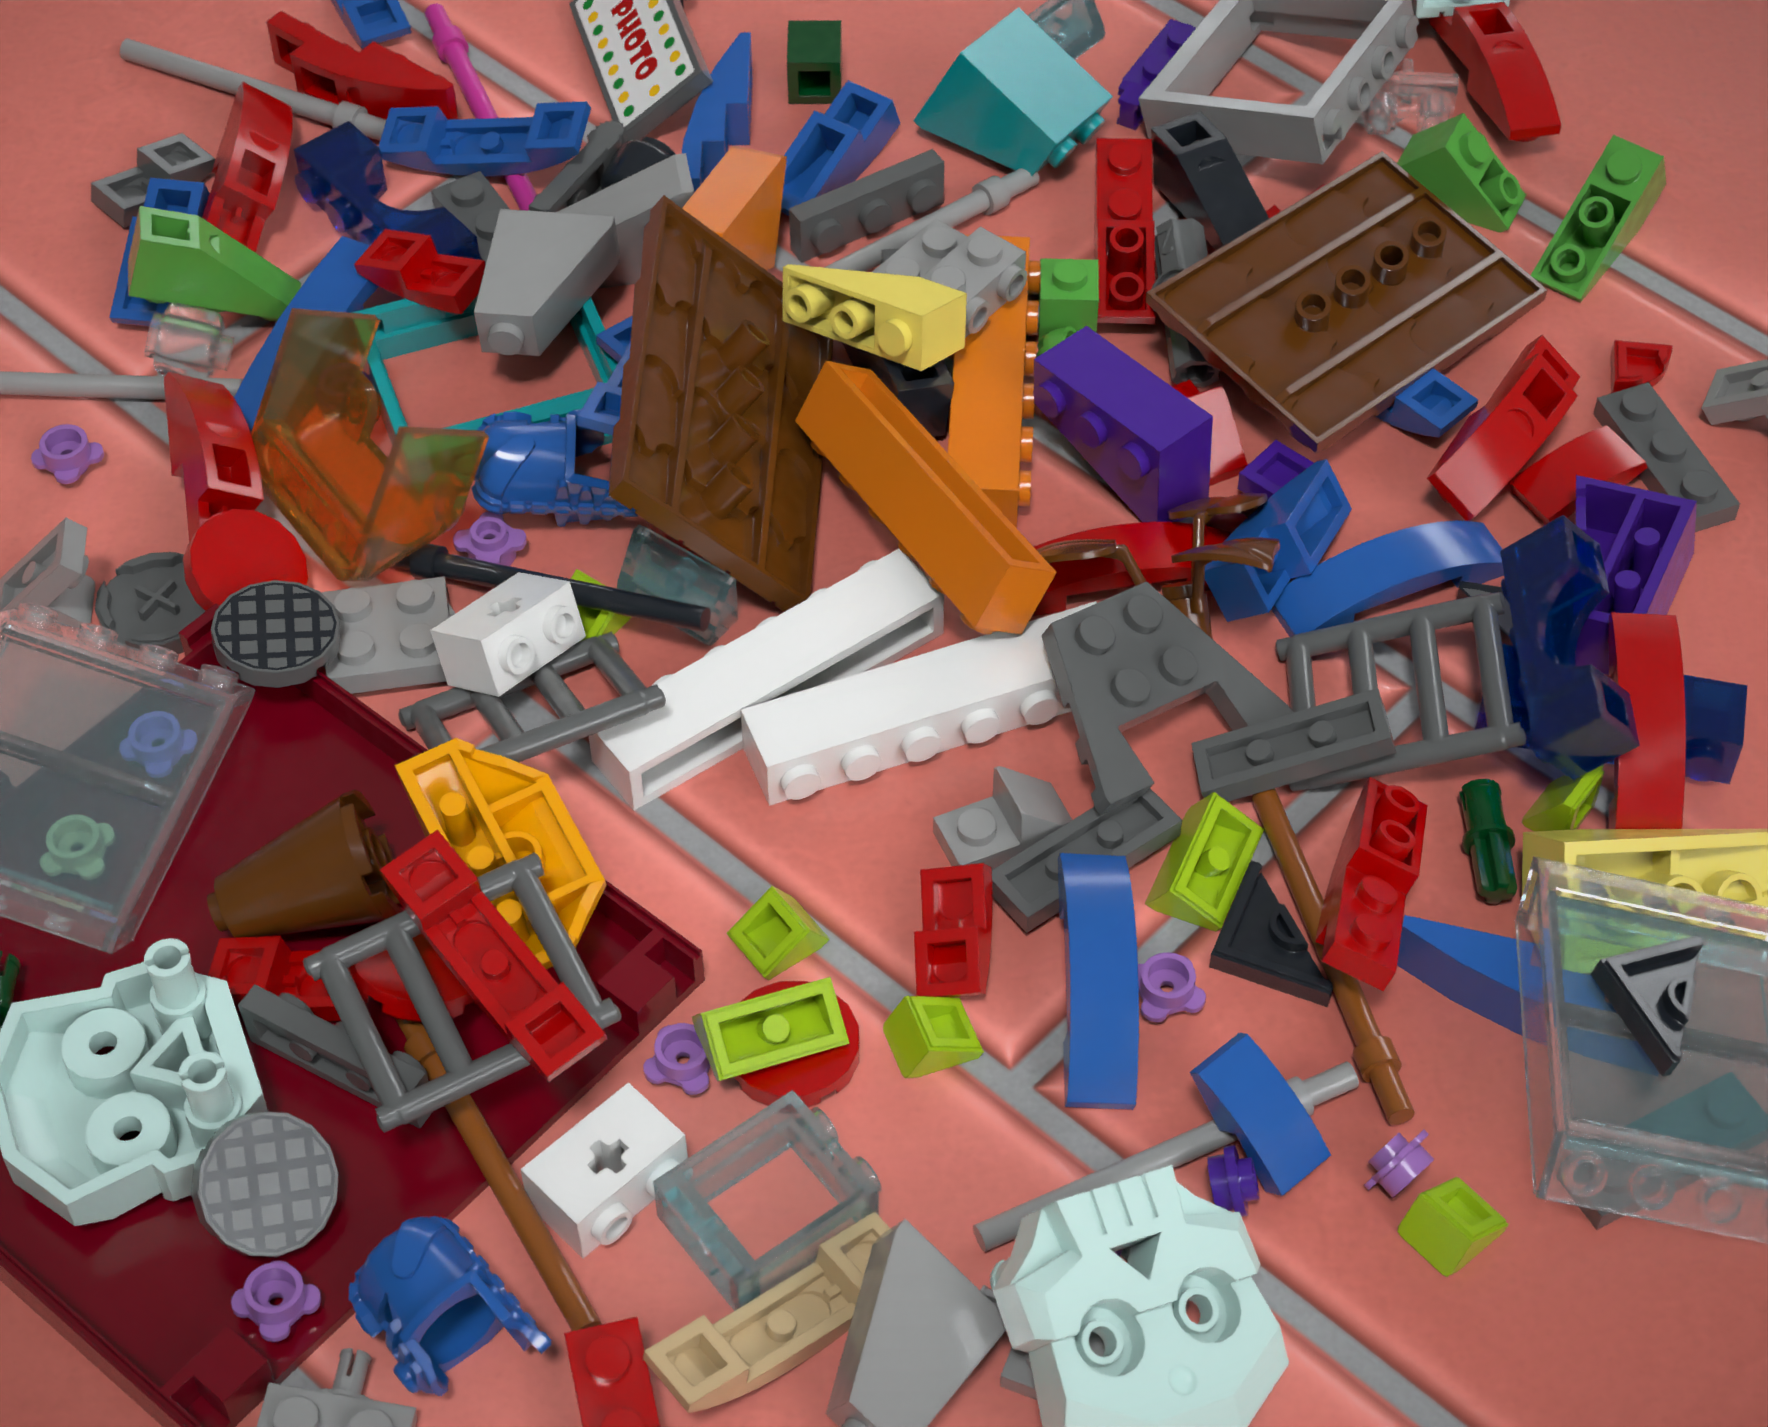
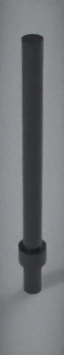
M376 539L370 550V559L373 563L410 570L414 578L429 579L445 576V578L495 588L518 572L569 581L577 606L705 632L710 623L711 612L709 607L449 554L446 547L419 542L415 546Z

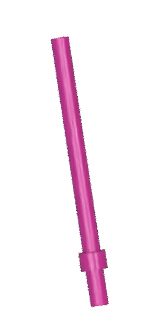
M441 4L429 5L425 9L424 15L433 32V46L439 58L449 64L475 119L499 118L467 55L469 46L461 29L452 25ZM527 173L503 175L519 209L529 211L528 206L533 202L537 194Z

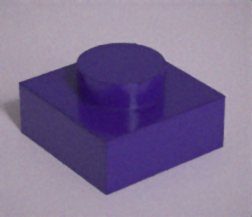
M1275 440L1239 473L1237 489L1243 493L1267 494L1268 499L1289 481L1314 464V462Z

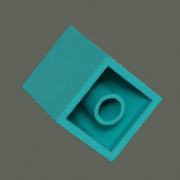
M1018 7L959 53L913 121L921 129L1013 170L1025 169L1033 176L1048 163L1055 169L1060 166L1077 147L1076 139L1083 145L1087 143L1105 123L1106 120L1099 114L1113 96Z

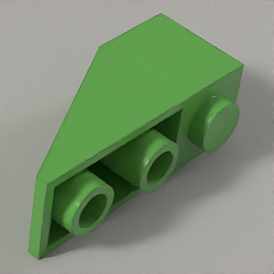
M1613 135L1531 276L1541 285L1581 303L1639 232L1666 186L1664 156Z
M139 206L128 259L129 296L144 298L153 303H177L202 307L211 312L228 311L259 316L269 321H278L301 288V282L200 216Z

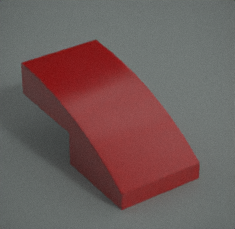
M384 229L354 263L358 274L391 293L430 308L461 315L479 294L486 264L484 260L438 254L431 235Z
M1606 425L1560 446L1509 481L1512 493L1552 531L1576 511V475L1627 485L1648 467L1646 461Z
M985 863L921 869L923 931H914L916 996L961 997L985 994L992 941V867Z
M281 936L219 938L208 976L227 981L236 1010L240 1011L238 1004L250 989L257 985L277 996L281 993H289L297 997L311 1009L314 1015L325 1021H341L322 979L314 981L303 965L304 958L321 950L291 951Z

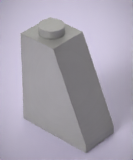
M686 153L670 156L558 211V213L615 217L620 252L619 264L598 289L635 284L641 277L644 226L650 221V210L663 195L682 208L694 194Z
M500 209L474 310L482 352L540 356L618 266L620 252L614 216Z
M906 1219L883 1233L871 1248L826 1415L839 1427H927L1006 1331L999 1308Z

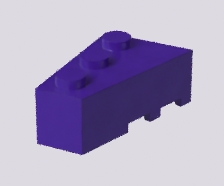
M1088 326L1083 327L1034 359V403L1142 522H1181L1185 518L1168 519L1167 512L1182 504L1209 497L1213 416Z
M1576 475L1575 602L1577 668L1609 675V615L1611 612L1667 615L1694 554L1697 501Z

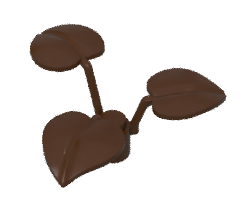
M1245 493L1229 497H1208L1182 504L1167 512L1168 519L1194 517L1192 548L1171 555L1172 563L1192 561L1191 581L1161 586L1162 595L1212 639L1207 593L1204 592L1205 565L1212 561H1222L1253 566L1271 572L1275 555L1280 550V541L1277 538L1251 537L1204 546L1205 525L1216 514L1239 513L1248 517L1261 504L1268 501L1267 494ZM1067 540L1037 549L1048 563L1097 557L1117 559L1124 564L1135 586L1146 582L1129 548L1123 544L1116 545V540Z

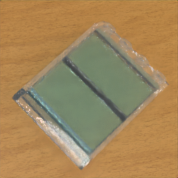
M20 603L19 608L0 612V916L113 954L133 941L253 700L256 689L237 683L239 674L216 665L202 664L201 669L198 670L178 663L179 654L170 649L153 644H141L140 649L117 642L119 634L106 627L81 623L78 629L57 622L58 613L52 609L32 603Z
M1533 856L1515 919L1533 1193L1539 1199L1768 1244V907ZM1699 935L1704 940V945L1699 951L1694 974L1697 982L1690 1018L1684 1026L1680 1047L1683 1054L1682 1060L1671 1075L1662 1077L1590 974L1600 959Z

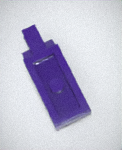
M1170 19L1122 78L1118 88L1120 112L1117 124L1135 131L1142 124L1144 119L1138 98L1195 31L1196 28L1194 26Z

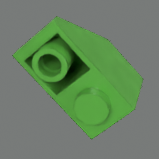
M1464 113L1414 134L1397 162L1399 166L1467 223L1499 233L1509 229L1526 197L1516 177L1508 172L1489 147L1484 135L1476 130Z

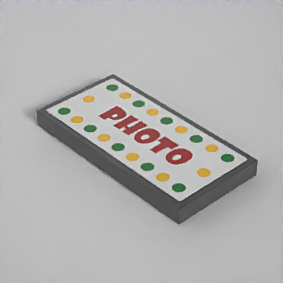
M573 0L569 3L613 122L619 121V123H623V126L626 127L627 141L639 140L645 137L703 89L712 84V77L680 0Z

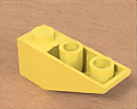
M792 264L783 267L784 322L919 371H923L965 348L967 293L916 276Z

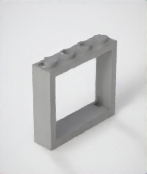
M1219 0L1138 98L1148 139H1151V128L1201 111L1227 138L1235 154L1324 164L1339 142L1344 140L1346 133L1361 113L1369 107L1371 100L1386 80L1391 78L1394 70L1408 51L1415 46L1414 43L1418 40L1416 26L1419 24V20L1414 16L1412 1ZM1260 31L1357 40L1307 106L1209 96Z

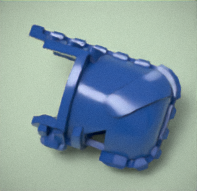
M581 410L570 411L566 414V417H560V414H550V421L531 423L532 416L526 413L503 412L499 416L494 413L486 417L482 421V425L475 431L473 439L476 441V447L473 449L472 457L476 462L472 468V478L475 484L471 489L478 504L489 512L500 515L508 512L509 514L530 512L534 515L554 513L557 526L559 527L566 526V522L580 521L582 525H587L590 520H612L613 517L616 518L618 515L623 517L638 516L634 508L630 510L609 496V481L575 473V457L591 453L597 447L604 444V433L577 426L578 415Z
M436 1216L407 1219L401 1224L399 1229L385 1237L369 1253L365 1263L354 1274L356 1279L354 1283L350 1282L349 1301L354 1306L353 1308L356 1311L355 1318L364 1332L372 1338L383 1330L386 1332L387 1348L398 1361L393 1368L394 1373L406 1389L413 1394L421 1390L424 1393L442 1396L448 1391L449 1378L445 1375V1372L490 1342L503 1327L506 1328L524 1351L533 1345L542 1354L552 1345V1341L545 1332L539 1331L536 1327V1321L531 1315L520 1308V1302L517 1298L505 1290L502 1280L497 1274L491 1273L488 1263L482 1256L477 1255L473 1251V1245L468 1239L459 1234L460 1227L449 1219Z

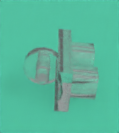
M1403 58L1399 64V70L1394 71L1391 78L1386 80L1371 100L1369 107L1361 113L1355 122H1364L1368 134L1388 135L1395 130L1396 124L1417 125V131L1421 132L1451 119L1454 115L1459 88L1458 74L1414 72L1413 59Z

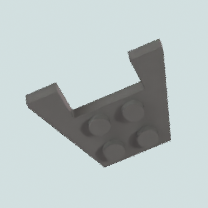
M1144 582L1052 622L1042 634V640L1063 707L1071 708L1080 736L1075 743L1081 765H1089L1096 787L1091 793L1095 809L1100 816L1145 795L1155 783L1121 732L1204 693L1208 694L1232 731L1294 713L1284 701L1148 582Z

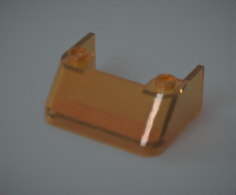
M292 308L251 431L261 473L262 488L265 494L338 580L369 581L451 530L457 524L465 511L466 500L489 436L480 430L399 426L389 457H387L370 438L374 424L378 421L381 414V400L371 381L362 373L380 320L372 314Z

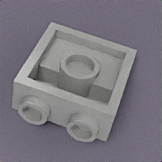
M935 218L872 272L922 277L967 293L966 338L970 333H977L981 330L988 318L1004 303L1013 301L1020 295L1027 281V271L1025 270L1026 251L981 226L970 236H966Z

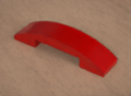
M1137 522L1112 525L1069 534L1034 546L1037 550L1046 545L1067 540L1112 539L1116 540V545L1123 544L1129 548L1146 582L1156 583L1181 579V582L1191 581L1192 561L1172 563L1171 555L1192 548V523ZM1205 526L1204 546L1222 543L1231 533L1215 527ZM1097 557L1052 562L1049 564L1057 573L1032 616L1065 611L1068 595L1135 586L1124 564L1117 559ZM1204 580V591H1208L1210 588Z
M1611 612L1609 615V678H1614V798L1609 803V829H1682L1685 792L1686 717L1683 660L1676 615Z
M438 829L379 869L381 876L403 908L464 989L514 1048L548 1082L607 1040L606 1033L564 982L558 984L485 896L481 890L479 879Z

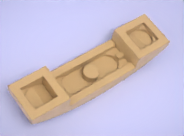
M874 1211L821 1243L818 1248L816 1262L714 1324L705 1315L699 1317L645 1350L643 1360L688 1413L721 1405L771 1382L808 1360L849 1331L872 1245L883 1233L891 1228Z

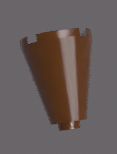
M352 790L340 795L215 877V892L207 895V903L211 917L220 932L229 930L235 938L275 936L381 922L403 912L404 910L397 905L400 903L385 882L379 870L394 860L391 847L385 833L377 836L371 827H367L364 819L376 814L362 792Z

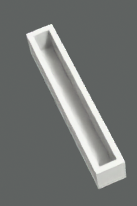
M900 549L891 552L879 560L869 561L856 573L829 588L815 591L807 600L778 616L763 620L755 629L726 645L717 646L698 661L674 674L665 675L656 680L651 686L657 684L663 691L666 698L665 706L651 711L647 715L589 736L592 762L635 811L743 749L741 709L891 664L942 635L944 632V594L931 586L928 577Z
M1091 602L1029 621L1022 634L996 631L992 634H986L741 709L743 749L769 806L789 799H803L821 789L850 780H864L876 772L911 761L921 762L933 757L936 753L968 743H982L997 734L1029 724H1043L1055 716L1071 712V708L1063 707L1042 640V634L1052 622L1085 609L1097 602Z

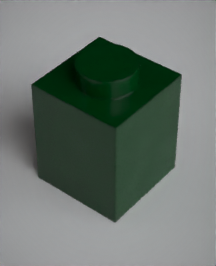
M788 20V104H832L841 91V20Z

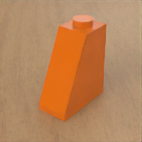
M740 146L731 147L682 209L765 270L774 268L787 156Z

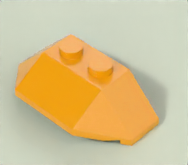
M454 738L395 765L397 774L425 837L438 829L476 877L532 853H536L540 857L544 875L539 877L576 948L606 887V881L549 775L504 756L478 750L474 744L458 738ZM512 891L490 901L546 969L552 967L515 892Z

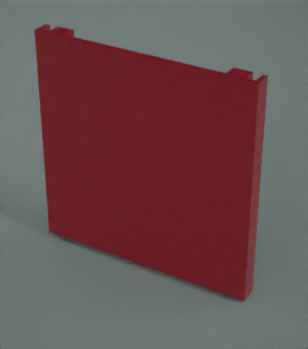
M217 603L178 632L185 654L183 659L18 789L13 788L9 778L0 772V951H3L0 960V972L4 971L6 957L9 953L14 955L21 964L12 1003L99 988L102 985L105 974L144 962L147 949L153 943L168 938L178 939L185 943L189 949L188 954L190 953L194 972L208 976L219 938H235L229 930L224 932L218 930L208 908L207 895L215 892V877L340 795L352 790L362 792L376 814L364 819L367 827H371L377 836L385 833L394 859L426 837L397 774L395 765L428 750L318 669L317 676L310 680L280 688L254 686L240 680L239 673L231 670L228 666L226 671L218 663L212 645L211 626L215 611L219 608ZM154 713L172 716L179 723L182 732H193L198 740L197 751L192 755L184 756L178 765L173 768L172 774L162 780L150 779L143 767L137 763L124 762L120 755V746L124 741L128 740V734L132 725L140 718ZM69 817H85L92 820L97 826L107 825L113 830L116 842L106 851L103 859L106 870L99 879L92 882H84L80 877L63 874L57 878H49L44 875L40 867V861L42 857L49 854L46 838L50 829L59 821ZM606 881V887L575 949L601 999L611 998L612 1002L617 1005L621 1012V1020L603 1029L607 1036L606 1041L550 1082L529 1065L470 1093L510 1164L517 1160L705 981L702 950L608 881ZM398 903L397 905L405 911L401 903ZM379 922L275 936H281L291 951L322 950ZM553 966L546 969L555 981L560 984L561 981ZM368 996V1002L364 1001L388 1053L391 1055L394 1051L406 1053L404 1045L407 1040L395 1018L381 1012L383 1003ZM474 1002L465 1005L464 1014L452 1018L472 1060L510 1043L478 1005L475 1006ZM236 1010L268 1112L289 1113L313 1125L331 1148L339 1173L337 1202L325 1227L304 1247L278 1257L242 1255L221 1244L215 1236H211L199 1222L191 1195L176 1201H169L164 1199L163 1193L154 1196L114 1219L74 1226L13 1183L0 1149V1281L162 1427H236L264 1400L269 1383L281 1384L356 1313L353 1304L349 1301L350 1282L354 1283L356 1279L354 1274L365 1263L369 1253L385 1237L399 1229L405 1220L415 1217L436 1216L452 1221L489 1186L444 1106L433 1111L420 1129L408 1123L402 1124L388 1132H383L378 1126L376 1119L377 1113L375 1109L378 1108L377 1106L252 1042L241 1012ZM327 1021V1022H329V1023L335 1025V1024H336L337 1022H339V1021ZM106 1046V1047H103V1048H101L100 1050H98L96 1054H97V1055H105V1054H108V1053H110L115 1047H114V1046ZM129 1131L120 1140H132L140 1134V1131ZM284 1261L300 1273L304 1285L312 1284L319 1289L321 1304L314 1313L303 1314L290 1326V1334L287 1338L277 1342H270L261 1337L260 1327L248 1317L240 1318L234 1314L231 1300L237 1290L244 1288L246 1279L256 1268L270 1262ZM274 1298L269 1303L274 1306L282 1303L283 1298Z

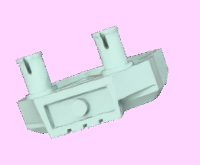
M161 939L153 943L145 953L144 962L105 974L102 985L99 988L12 1003L0 1030V1149L13 1183L74 1226L114 1219L160 1193H163L164 1199L169 1201H176L190 1196L193 1166L201 1150L205 1149L208 1141L215 1135L214 1133L232 1119L252 1112H268L227 981L195 973L191 965L190 953L188 954L189 949L185 943L178 939ZM106 1046H114V1047H115V1048H114L110 1053H108V1054H105V1055H97V1054H96L97 1051L100 1050V1049L103 1048V1047H106ZM129 1131H140V1134L132 1140H120Z
M1172 1165L1055 1201L1023 1217L1011 1256L1005 1261L1003 1259L996 1263L991 1271V1289L993 1290L1012 1349L1029 1353L1042 1427H1248L1289 1365L1280 1325L1251 1277L1258 1273L1261 1264L1240 1212L1228 1211L1192 1194L1176 1181ZM1122 1249L1121 1256L1124 1257L1127 1260V1262L1120 1258L1114 1252ZM1187 1300L1195 1303L1200 1311V1321L1198 1324L1192 1322L1186 1314ZM1091 1332L1097 1333L1104 1341L1105 1350L1102 1357L1096 1355L1090 1348L1089 1336Z

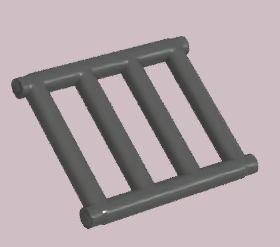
M1495 592L1486 595L1470 596L1277 639L1275 643L1277 654L1280 660L1286 661L1290 706L1293 712H1298L1316 706L1311 656L1348 649L1352 692L1355 695L1378 688L1373 643L1410 635L1423 736L1422 741L1395 746L1397 753L1288 784L1289 788L1293 792L1309 788L1316 789L1504 751L1508 748L1525 745V731L1521 727L1520 722L1514 723L1500 634L1498 615L1505 614L1504 608L1506 605L1503 593ZM1473 622L1488 727L1449 735L1435 630Z
M611 631L576 643L499 697L455 687L399 709L398 717L407 731L413 728L417 730L428 750L452 740L441 719L476 707L499 740L497 743L478 750L521 762L647 715L651 711L664 707L666 698L657 684L647 688L618 654V640ZM594 663L620 697L585 709L560 675ZM535 685L560 719L524 732L501 697Z
M532 853L477 877L482 892L490 901L512 891L515 892L561 983L564 982L603 1030L605 1027L620 1021L621 1012L617 1005L612 1002L611 998L601 999L539 877L544 875L540 857L536 853ZM406 910L331 944L303 960L306 972L313 977L314 981L322 979L381 1104L380 1107L375 1109L377 1113L376 1119L378 1126L383 1132H388L402 1124H408L530 1065L511 1043L472 1060L412 939L421 934V931ZM387 950L446 1071V1074L408 1092L348 967Z

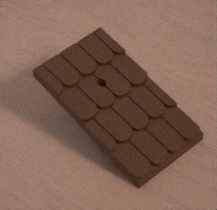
M1382 151L1146 292V303L1157 312L1160 319L1169 328L1182 334L1196 346L1206 361L1215 368L1224 371L1240 385L1251 401L1267 409L1276 417L1295 440L1317 453L1320 450L1328 449L1374 415L1376 417L1393 405L1396 396L1433 368L1437 371H1443L1487 338L1491 340L1544 301L1548 290Z
M663 195L650 210V221L644 226L641 277L634 286L630 358L623 366L620 420L613 426L609 496L630 510L634 508L637 515L675 540L679 541L681 539L684 546L722 571H729L731 577L769 602L773 600L775 606L786 612L807 600L811 594L823 456L811 447L812 440L795 420L825 361L832 362L834 339L784 322L783 282Z

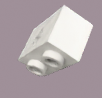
M521 572L507 579L430 630L448 686L497 697L586 637L570 582Z
M628 1082L520 1169L524 1189L540 1217L578 1255L585 1258L600 1244L609 1245L619 1239L630 1226L633 1217L654 1199L657 1201L664 1200L678 1189L686 1173L689 1171L686 1136Z

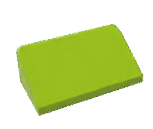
M1215 792L1195 803L1187 810L1182 820L1181 834L1173 840L1145 905L1159 913L1215 932L1218 931L1225 921L1264 829Z
M831 977L692 1016L695 1031L717 1081L849 1044Z

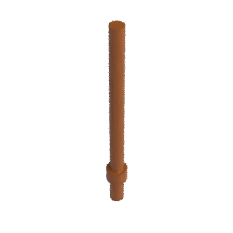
M1273 788L1253 794L1252 801L1321 961L1324 946L1315 942L1324 903L1322 895L1276 789ZM1321 961L1326 976L1333 985V992L1357 1046L1353 1051V1057L1363 1080L1373 1084L1390 1124L1399 1125L1409 1121L1415 1115V1111L1398 1074L1402 1063L1392 1040L1381 1035L1358 979Z
M395 1018L407 1040L404 1045L406 1054L422 1064L428 1073L427 1077L431 1081L446 1074L422 1022ZM468 1094L445 1105L444 1107L571 1331L601 1325V1321L472 1096Z

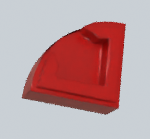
M1614 340L1611 351V393L1648 382L1652 387L1655 386L1664 377L1668 369L1673 345Z

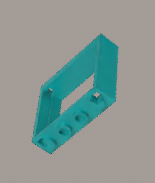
M478 295L461 315L430 308L407 299L350 313L358 356L364 372L370 379L373 396L411 497L474 481L472 478V468L476 462L472 457L476 441L473 437L475 431L482 425V421L486 417L411 436L383 360L477 336L478 330L474 310ZM590 297L570 320V323L596 383L598 381L607 383L618 362L597 344L596 335L603 332L605 328ZM594 388L505 412L530 414L532 416L531 423L550 421V414H560V417H566V414L570 411L582 410ZM604 433V444L602 445L612 443L613 436Z

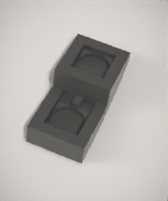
M183 133L137 148V167L91 182V202L125 228L131 225L132 216H138L139 206H144L150 178L201 182L212 172L215 158Z

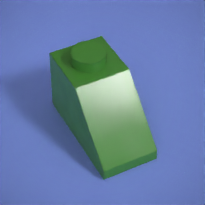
M1040 259L1038 343L1046 333L1066 326H1072L1076 331L1088 326L1097 333L1099 304L1098 260Z

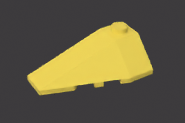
M1575 829L1523 832L1522 899L1552 969L1578 976L1590 975L1600 959L1694 936L1722 923L1732 925L1768 909V829Z

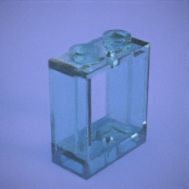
M793 1090L653 1181L657 1217L734 1311L816 1262L818 1248L821 1243L873 1212L879 1215V1193L882 1188L872 1167L861 1156H856L852 1159L838 1143V1134L828 1116L818 1107L810 1110ZM789 1148H792L839 1204L754 1260L709 1206L708 1202Z

